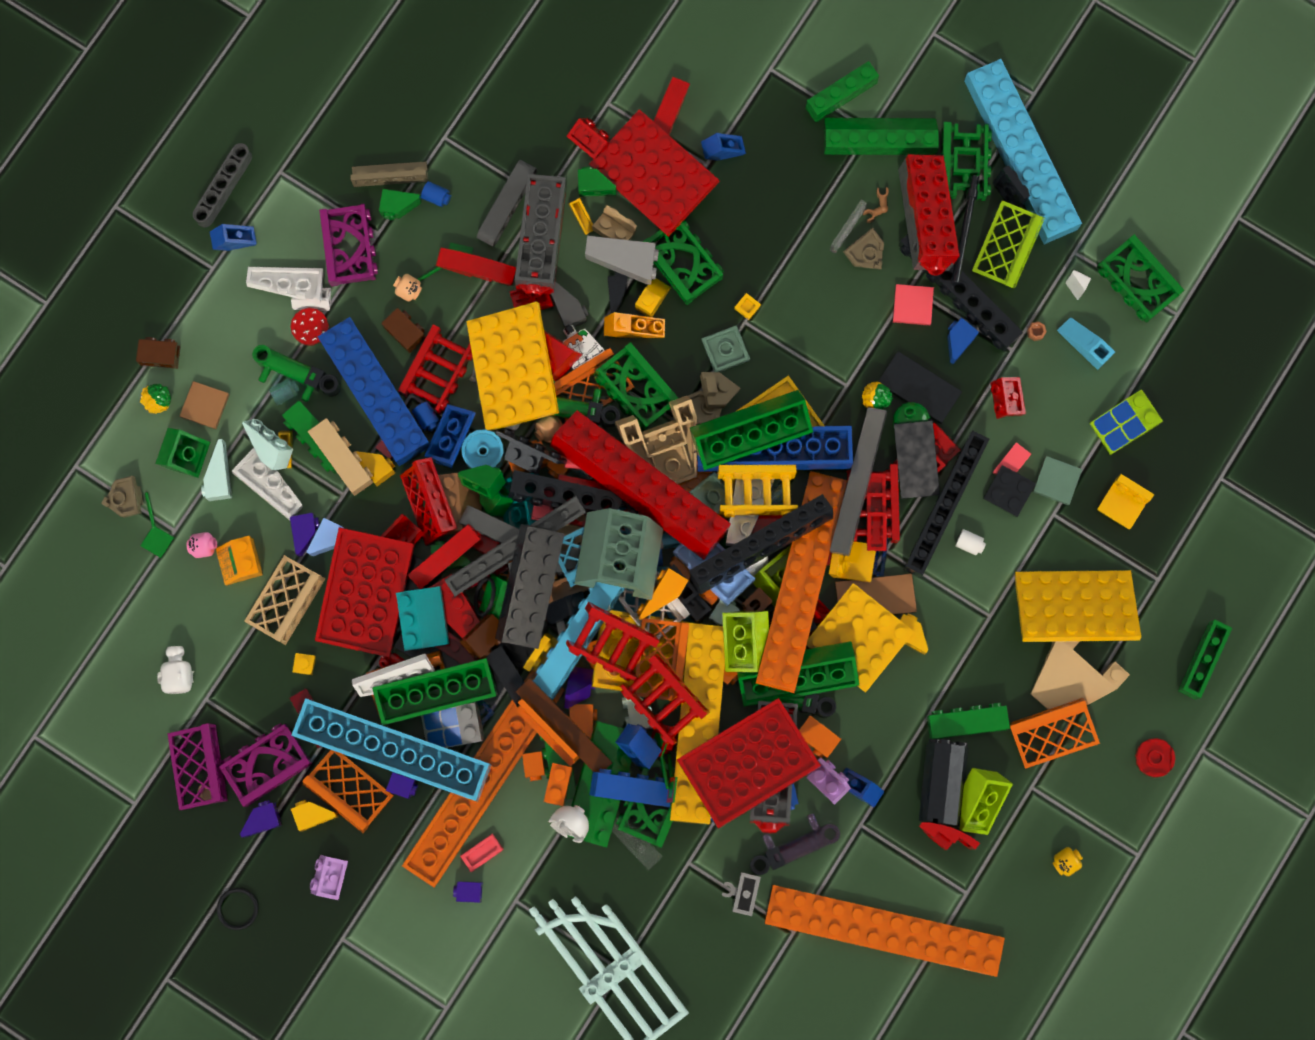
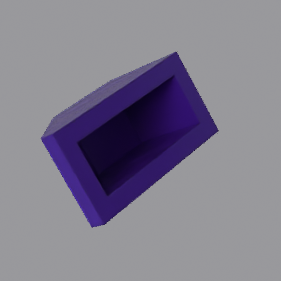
M313 513L290 517L295 554L298 557L303 556L308 550L320 526L319 517H316Z
M574 667L568 678L564 708H570L590 697L591 689L596 688L592 687L594 669Z
M269 800L258 803L259 807L252 810L240 836L245 838L282 826L276 803H270Z

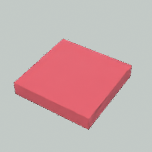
M896 284L893 322L930 326L934 287Z

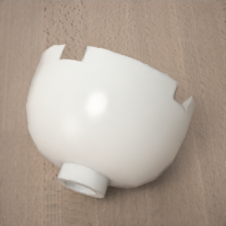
M577 805L574 807L562 806L552 814L548 821L552 822L550 826L566 838L572 836L574 837L572 841L577 843L583 842L589 830V821L584 815L585 811Z

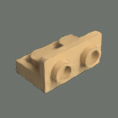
M606 205L602 215L592 226V230L604 238L631 240L637 228V225L631 219L625 218L618 210Z

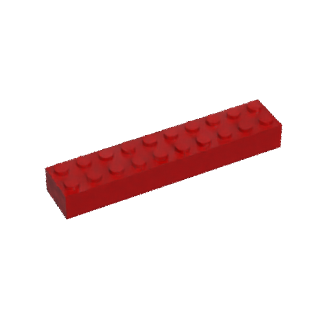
M578 410L554 434L550 445L553 449L561 453L642 515L648 516L662 527L665 532L703 560L707 558L726 535L731 525L730 522Z

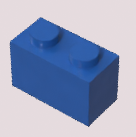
M628 724L616 743L636 766L650 769L662 750L657 745V741L646 733L645 727L639 724Z

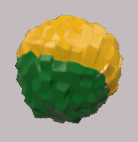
M881 382L869 383L865 386L862 394L863 405L866 408L885 410L891 405L892 393Z
M161 384L148 385L142 390L140 403L153 414L166 411L171 403L168 387H163Z

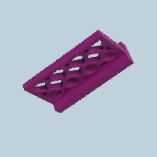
M207 723L198 727L167 733L179 810L228 801L224 774L219 769L222 761L216 724ZM201 731L202 739L197 744L191 738L195 732ZM175 736H182L185 739L180 748L175 745ZM188 742L196 746L191 755L183 751ZM199 749L205 755L201 763L194 759ZM181 753L189 758L183 767L178 764L177 760ZM191 761L199 766L194 775L186 770ZM202 768L208 774L205 782L197 778ZM184 773L191 777L186 786L181 783L180 779ZM194 780L202 785L197 794L189 789ZM205 788L210 790L211 799L206 801L199 797ZM188 792L194 796V799L190 804L184 805L183 797Z

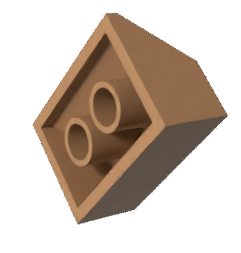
M458 473L438 475L458 528L455 531L448 532L446 535L456 534L465 527L459 521L467 505L482 511L480 494L462 486Z

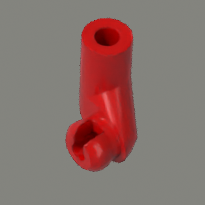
M392 653L390 657L382 656L379 660V665L383 668L405 661V659L396 653Z

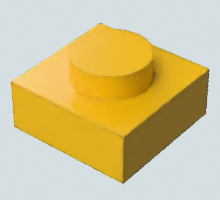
M746 293L734 309L750 320L761 307V304Z
M296 653L292 672L313 675L316 656Z

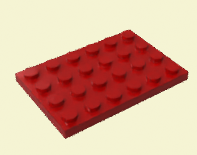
M640 109L609 141L599 155L589 163L593 169H598L608 178L621 195L668 237L720 182L717 177Z
M339 527L315 641L390 657L399 621L396 593L405 591L415 543Z
M779 698L677 759V762L718 829L821 767Z

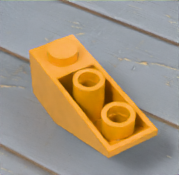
M614 312L604 317V336L618 338H665V319Z
M669 568L662 569L656 578L658 583L654 587L652 600L647 599L645 604H640L636 611L638 614L636 618L642 620L678 598L689 580Z

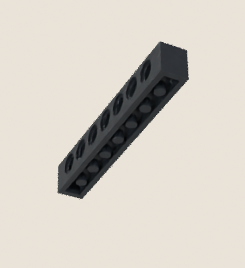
M907 234L900 241L899 250L904 256L911 258ZM955 263L949 271L945 270L943 272L950 276V280H944L941 274L934 276L929 274L927 270H923L926 273L927 279L932 283L935 282L940 287V292L944 296H949L953 300V305L959 310L962 309L966 313V318L972 323L975 322L980 327V332L993 340L992 343L997 349H1002L1005 352L1022 335L1023 331L962 270L959 284L952 283ZM961 287L964 292L961 294L957 293L954 288ZM968 300H974L977 306L971 307L968 304ZM987 313L990 316V320H984L981 314ZM994 327H1001L1003 329V333H997Z
M973 430L969 434L903 570L919 578L923 576L990 440L989 438Z
M514 470L508 497L516 502L527 501L531 502L534 506L546 505L554 510L567 502L564 500L563 495H570L571 498L575 496L578 498L586 511L584 514L603 510L601 503H607L611 509L616 510L620 507H625L628 512L638 514L636 509L611 491ZM530 486L535 492L528 493L525 487ZM544 491H551L553 493V497H547L544 494ZM582 499H588L591 505H584Z
M823 494L692 568L689 570L690 580L700 595L833 519L832 506Z

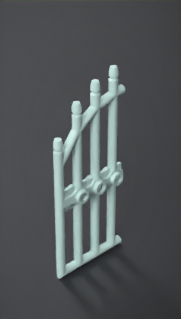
M575 896L571 901L577 907L580 914L566 915L561 907L558 906V903L552 899L548 903L558 918L549 922L545 921L534 906L529 909L530 914L535 917L536 922L539 924V927L535 929L539 936L543 933L547 935L582 982L583 986L579 990L590 1005L596 1001L624 1040L634 1039L602 997L610 989L613 990L645 1033L646 1037L643 1040H656L689 1014L607 904L602 907V910L608 918L590 914L585 906L581 904L579 898ZM586 921L615 961L605 968L572 922ZM563 924L599 973L589 980L552 928ZM598 924L616 928L630 949L621 955ZM642 964L678 1012L668 1019L633 972ZM624 978H629L661 1021L662 1025L652 1031L618 985Z

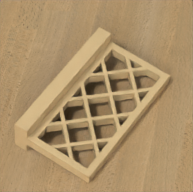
M284 555L244 622L286 645L325 581V578ZM287 562L291 563L294 572L284 574L283 568ZM303 572L310 574L306 582H299L298 574ZM295 575L296 585L287 587L285 578ZM282 579L283 588L274 591V582ZM297 588L298 596L290 600L288 590ZM285 592L286 601L277 604L275 594ZM272 596L274 605L264 607L263 601L265 597ZM287 605L289 611L286 615L280 616L278 607ZM275 609L276 618L267 620L265 611ZM262 612L263 622L254 623L251 621L255 614ZM277 621L278 629L273 634L269 632L268 624Z

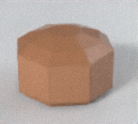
M1039 321L1031 323L1027 329L1028 338L1033 341L1042 340L1047 332L1045 325Z

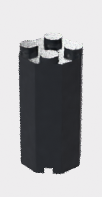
M929 739L927 742L919 821L960 826L969 749L967 747L968 743H954L951 740Z

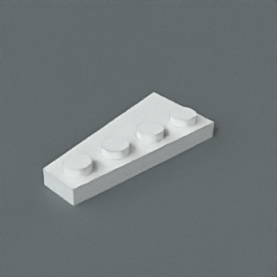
M248 267L246 284L247 287L321 304L324 270L323 268Z
M254 448L232 470L236 477L288 520H290L291 516H295L303 507L277 470H271L260 461Z
M736 479L733 505H745L744 481L742 479ZM753 479L751 481L752 505H764L763 481L761 479ZM772 479V480H771V487H772V485H773L775 479ZM735 515V517L730 518L729 522L731 525L728 529L726 545L732 546L750 536L759 515Z
M422 654L352 679V684L359 696L363 697L374 695L372 687L433 672L435 669L426 654Z

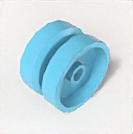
M486 429L476 430L465 438L462 445V456L469 469L482 465L500 469L505 461V448L500 437L494 432ZM487 450L486 454H480L481 451L485 452Z

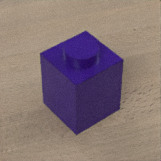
M392 772L386 791L410 799L417 792V780Z
M458 881L457 885H454L453 897H456V902L481 903L483 882Z

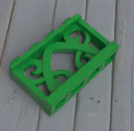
M684 220L675 229L682 233V238H676L675 234L673 237L674 242H670L669 237L659 230L642 242L655 243L665 236L666 243L655 246V249L659 250L658 261H654V264L683 302L688 305L703 292L721 281L724 271L718 263L715 264L712 261L711 253L708 249L702 248L700 239L696 234L692 235L688 230L690 229L688 223ZM667 250H670L671 252V258L669 260H666L663 257L665 254L669 255ZM674 250L687 251L693 254L692 271L685 268L671 269L675 260ZM700 257L703 259L704 263L700 264ZM704 268H708L712 272V277L709 280H701L697 275L706 276L707 274L703 273ZM686 273L689 275V278L685 275L684 279H680L679 274ZM695 281L701 284V286L694 290L692 293L689 292V289L692 287Z
M1135 234L1097 266L1099 274L1103 278L1108 279L1112 289L1117 293L1119 292L1124 297V302L1128 306H1132L1136 311L1137 317L1146 323L1185 291ZM1127 247L1131 251L1126 259L1118 256ZM1115 260L1124 263V266H1114L1119 269L1117 273L1110 268V263ZM1137 260H1139L1143 265L1137 267L1132 262L1137 265ZM1130 268L1138 272L1148 270L1151 273L1148 278L1149 289L1131 287ZM1153 279L1159 282V285L1154 284L1156 289H1154L1152 284ZM1168 292L1171 296L1161 304L1159 295ZM1151 297H1154L1156 306L1154 309L1148 310L1143 305V301H1148L1150 305L1152 302Z
M631 342L596 369L594 373L595 381L600 386L603 385L612 400H616L620 405V410L625 415H633L638 420L641 431H645L671 409L670 401L678 399L676 394ZM625 356L627 360L623 368L620 365L615 364L619 359ZM611 368L621 372L620 374L616 372L611 373V375L615 376L613 381L606 375V371ZM633 369H636L639 372L638 375H633L631 373H633ZM627 377L632 380L645 379L647 381L644 387L645 398L627 395ZM649 388H653L656 392L654 394L650 393L652 396L651 398L648 393ZM661 402L667 404L660 411L656 412L655 404ZM650 405L652 410L651 417L643 418L639 414V410H644L646 414L647 406Z
M655 760L650 769L658 767L663 774L661 761ZM665 763L666 770L669 771L668 764ZM640 767L641 775L648 776L650 769ZM655 773V777H654V778H649L648 780H654V781H655V779H656V777H658V775ZM625 801L624 806L627 809L624 815L621 813L616 822L619 825L618 830L662 848L673 822L670 821L671 803L669 810L659 809L648 816L643 803L636 802L638 810H631L634 802ZM635 815L637 817L634 823H639L643 820L644 824L638 829L630 828L628 825L630 816ZM655 815H662L663 820L661 822H657L656 819L652 822L651 819ZM647 826L657 835L656 840L640 832Z

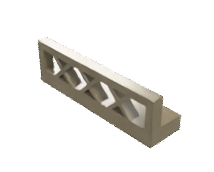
M427 162L352 167L351 182L354 187L428 182Z

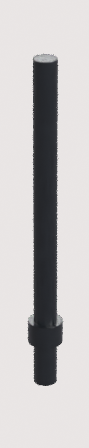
M975 175L971 177L970 188L967 189L966 193L967 203L958 245L959 258L955 262L952 276L953 284H959L974 202L978 196L977 186L979 177Z

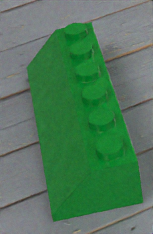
M824 118V154L936 155L939 148L936 118Z
M799 390L690 427V432L703 469L707 470L813 433L805 398Z
M852 641L806 649L794 693L757 684L758 672H737L744 707L756 705L758 701L772 702L778 698L783 700L859 686Z
M487 658L372 687L382 725L495 697L498 694Z
M596 721L591 740L612 761L607 770H612L611 774L618 775L619 771L629 773L632 760L616 743L624 728ZM583 763L571 806L577 805L585 811L584 815L588 818L589 830L583 841L607 848L620 800L589 795L593 771Z

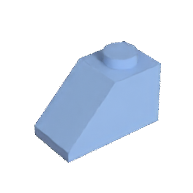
M323 518L307 553L311 556H316L333 550L338 528L344 527Z

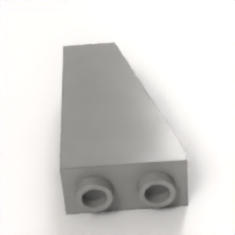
M587 236L585 250L587 260L647 285H651L652 279L656 278L657 268H653L654 261H658L659 250L655 249V243Z

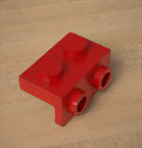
M401 514L381 536L416 543L425 533L404 514Z

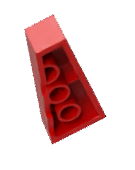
M544 331L553 380L557 381L583 354Z
M450 574L429 588L441 586L446 622L463 638L481 621V618L476 614L472 603L464 591L454 596L445 582V579L453 575Z

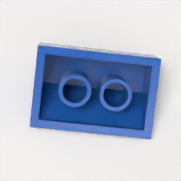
M447 404L425 453V457H432L435 463L452 468L476 413Z

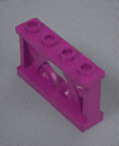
M365 204L329 210L320 209L327 275L331 287L339 286L340 284L376 280L375 274H378L377 263L373 262V256H376L375 246L371 245V238H374L373 229L369 227L368 220H371L370 209H366ZM352 214H358L361 217V223L355 224L356 218L351 220L350 225H348V218ZM344 216V219L341 222L330 220V217ZM363 228H364V236L359 232V231L362 230ZM340 229H341V230H342V233H341L340 237L335 238V237L333 236V233H334V232L340 233ZM346 232L352 234L360 242L358 249L350 259L344 251L334 249V245L339 244L344 239ZM365 250L367 252V257L362 256ZM342 255L346 259V262H344L343 259L340 262H338L336 260L337 256ZM365 262L367 270L364 273L359 274L354 271L352 267L354 264L359 269H362L360 264ZM348 269L352 273V275L348 276H337L338 274L343 273Z
M280 723L274 726L270 734L259 736L255 739L256 743L250 747L249 745L242 747L238 750V755L225 758L222 761V765L219 766V769L231 785L243 807H248L313 764L296 737L291 736L292 731L287 724L282 725ZM281 735L286 736L289 740L285 751L281 750L284 745L283 741L279 745L275 742L277 737ZM270 742V747H262ZM293 746L301 757L299 761L288 754ZM259 754L278 756L273 766L275 777L272 779L264 773L253 774L254 765ZM250 755L247 762L243 760L245 757ZM284 759L285 761H283L281 764H285L286 768L284 770H279L278 765L280 761ZM241 764L242 769L237 772L245 773V777H234L232 775L233 766ZM262 777L264 781L261 785H258V779L253 781V778ZM246 781V788L248 791V794L246 796L243 794L237 782Z

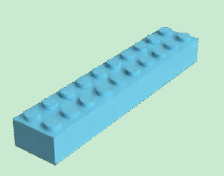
M1002 59L967 73L964 82L984 123L989 124V130H992V139L1005 166L1009 165L1011 169L1015 170L1018 179L1029 190L1030 197L1024 203L1027 211L1045 217L1039 232L1043 244L1078 230L1082 222Z
M306 698L291 735L479 802L492 766L484 761Z

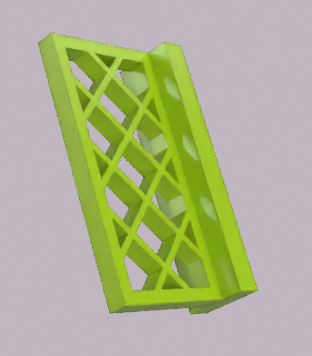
M1002 200L972 271L1015 288L1045 217ZM1004 206L1011 208L1014 216L1004 220L1002 216ZM1024 214L1031 216L1029 224L1021 227L1018 217ZM1015 218L1019 228L1009 232L1005 222ZM1003 223L1007 234L996 237L994 229ZM1020 231L1023 237L1022 241L1014 245L1010 235ZM1008 236L1011 246L1001 250L998 240ZM995 241L999 251L989 255L987 246ZM1013 248L1015 257L1013 260L1006 262L1003 252ZM1000 254L1004 264L994 268L990 257ZM988 259L992 269L985 272L979 270L980 262ZM1003 266L1006 267L1008 273L1005 280L997 276L996 269Z

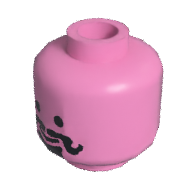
M209 532L192 534L187 541L188 553L192 554L195 558L212 556L217 548V541Z

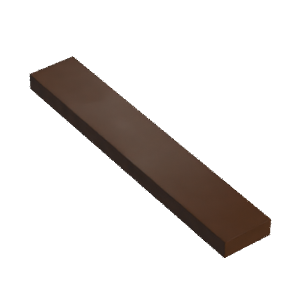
M531 678L516 690V693L593 772L607 769L612 764V761Z

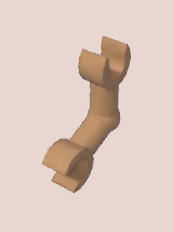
M887 187L886 194L884 195L879 193V188L877 189L876 195L879 198L880 207L864 211L863 216L866 214L872 215L867 220V223L873 222L876 216L888 211L887 197L889 190Z

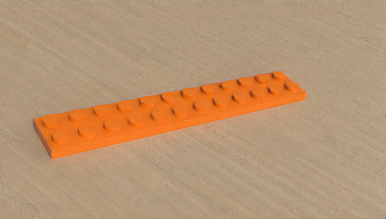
M810 471L802 505L823 494L833 508V519L798 538L791 544L756 680L757 684L791 693L795 692L848 480Z
M531 670L524 682L529 678L534 681L537 676L536 672ZM563 688L559 690L553 699L556 704L565 692ZM511 700L474 756L475 759L492 765L479 802L450 792L402 865V867L434 888L537 734L516 712L519 707L516 706L513 700Z
M772 885L764 923L995 977L998 976L1005 940L1004 937L776 885Z

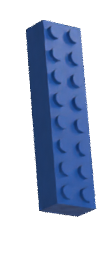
M349 317L317 336L398 466L403 465L427 450L430 444L352 319Z
M852 426L812 427L813 433L721 465H796V470L851 469L853 465ZM697 453L698 472L718 471L719 465L704 470Z

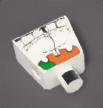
M569 325L563 330L567 337L563 342L583 354L573 364L572 370L604 352V349L586 329L577 332L573 325Z

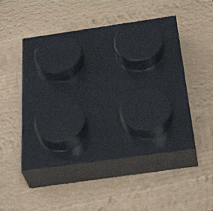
M1009 165L1001 170L993 182V185L1005 202L1021 208L1030 197L1028 188L1021 183L1016 171L1011 169Z
M1002 465L983 499L1018 517L1036 483Z

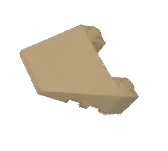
M688 396L669 402L674 420L641 432L638 420L633 415L615 421L623 443L675 483L679 484L697 477V453L690 432V427L697 424V416L692 400Z
M1053 641L1031 691V695L1047 710L1080 698H1084L1086 705H1089L1118 689L1130 674L1116 662L1110 663L1100 674L1073 650L1080 641Z

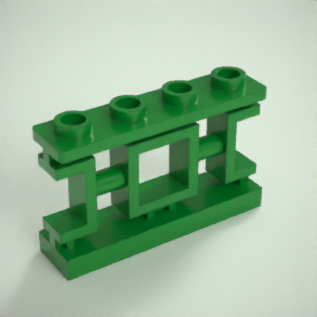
M951 122L943 123L941 129V156H944L950 198L956 199L957 190L969 189L970 176H979L980 169H982L981 192L980 184H978L977 200L985 201L987 195H990L991 184H988V177L991 176V166H988V159H991L992 150L988 148V141H991L992 130H989V124L984 126L977 124L975 133H958V124L951 125ZM951 132H953V140H963V147H954L953 154H951ZM981 133L982 156L980 155V148L970 147V140L979 141ZM958 154L975 155V169H957ZM950 168H952V176H962V183H953L952 190H950Z

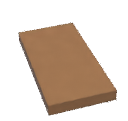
M912 574L872 578L871 582L855 580L835 582L837 603L854 583L893 615L917 612Z

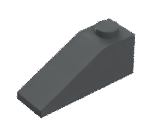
M555 281L554 293H551V296L564 327L566 328L569 325L577 327L586 323L588 312L585 305L581 306L574 296Z

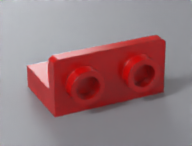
M579 118L566 137L595 159L611 140L609 138L610 135L606 131L596 128L595 122L591 119Z
M1001 377L991 382L994 411L997 419L1005 416H1022L1026 414L1020 377Z

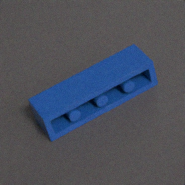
M600 769L599 772H593L589 794L591 796L670 807V803H667L668 789H666L664 778L656 777L654 781L648 780L649 776L637 774V778L630 777V773L620 771L618 775L611 774L612 770Z

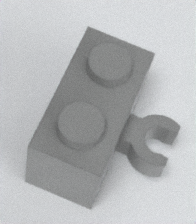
M741 872L737 888L730 882H724V885L729 886L731 891L727 894L722 893V896H735L732 912L752 916L761 877Z

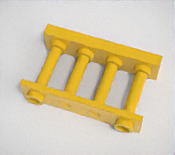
M719 465L717 478L722 479L725 486V505H720L719 515H724L726 518H732L735 515H782L783 517L798 508V505H791L790 480L795 478L796 465ZM742 479L744 481L745 505H733L732 480ZM753 479H761L763 481L764 505H752L751 481ZM772 479H780L782 481L783 505H772Z

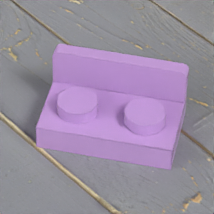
M820 757L818 761L821 767L813 771L807 779L835 805L851 789L847 783L849 779L842 772L838 774L834 770L836 767L829 760L825 762Z
M320 855L315 863V877L312 878L310 883L311 894L338 900L348 861Z

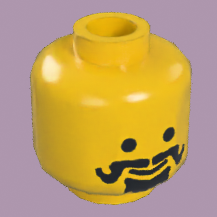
M1066 847L1054 855L1053 865L1061 876L1063 874L1071 876L1082 868L1080 860L1083 857L1077 849L1073 851L1070 847Z

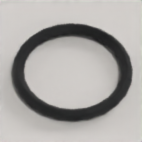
M486 576L479 582L474 595V609L480 617H484L490 612L495 601L496 586L494 580L489 576ZM489 580L492 589L491 599L485 612L481 613L478 608V597L482 585L485 581Z
M243 888L228 890L220 897L217 904V915L220 922L232 930L247 928L255 921L258 914L256 898L250 891ZM234 892L247 894L254 904L252 918L241 926L228 924L221 914L223 900Z

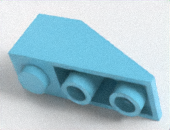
M1071 317L1057 330L1097 370L1115 353L1103 339Z

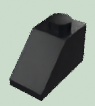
M577 592L550 603L545 618L548 626L568 620L572 615H576L579 611L578 606L580 602L585 598L583 592Z

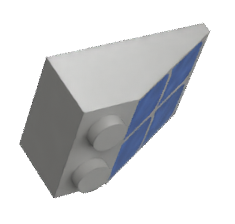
M478 702L421 715L425 740L427 742L448 748L485 740Z

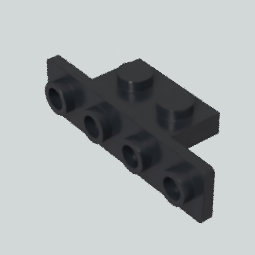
M511 429L496 430V435L510 441L504 459L525 470L539 474L544 458L556 464H566L567 459L561 457L562 454L559 452H550L542 444L531 443L530 438L522 435L517 436L514 434L515 431Z

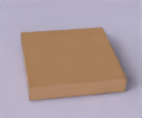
M193 381L180 417L217 429L230 394Z

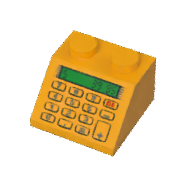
M251 536L231 540L216 548L226 586L263 575L255 542Z

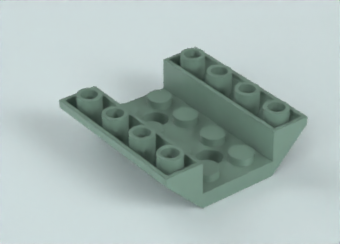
M608 508L587 512L574 584L594 588L596 582L633 589V597L652 600L663 528L648 516ZM627 528L629 529L630 534L624 535L621 533L620 529ZM621 563L623 564L624 569L617 570L614 567V564Z

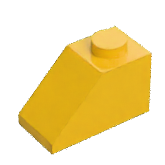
M657 278L653 279L651 285L645 287L635 303V310L647 317H653L671 287Z
M356 451L362 460L359 462L363 468L367 466L373 475L371 479L376 486H379L395 474L392 469L395 465L389 457L385 459L380 454Z
M909 613L907 615L903 614L899 620L914 631L905 644L925 655L928 647L921 623L917 622V617Z
M306 800L295 803V807L291 809L299 831L307 830L339 817L338 813L313 802H306Z

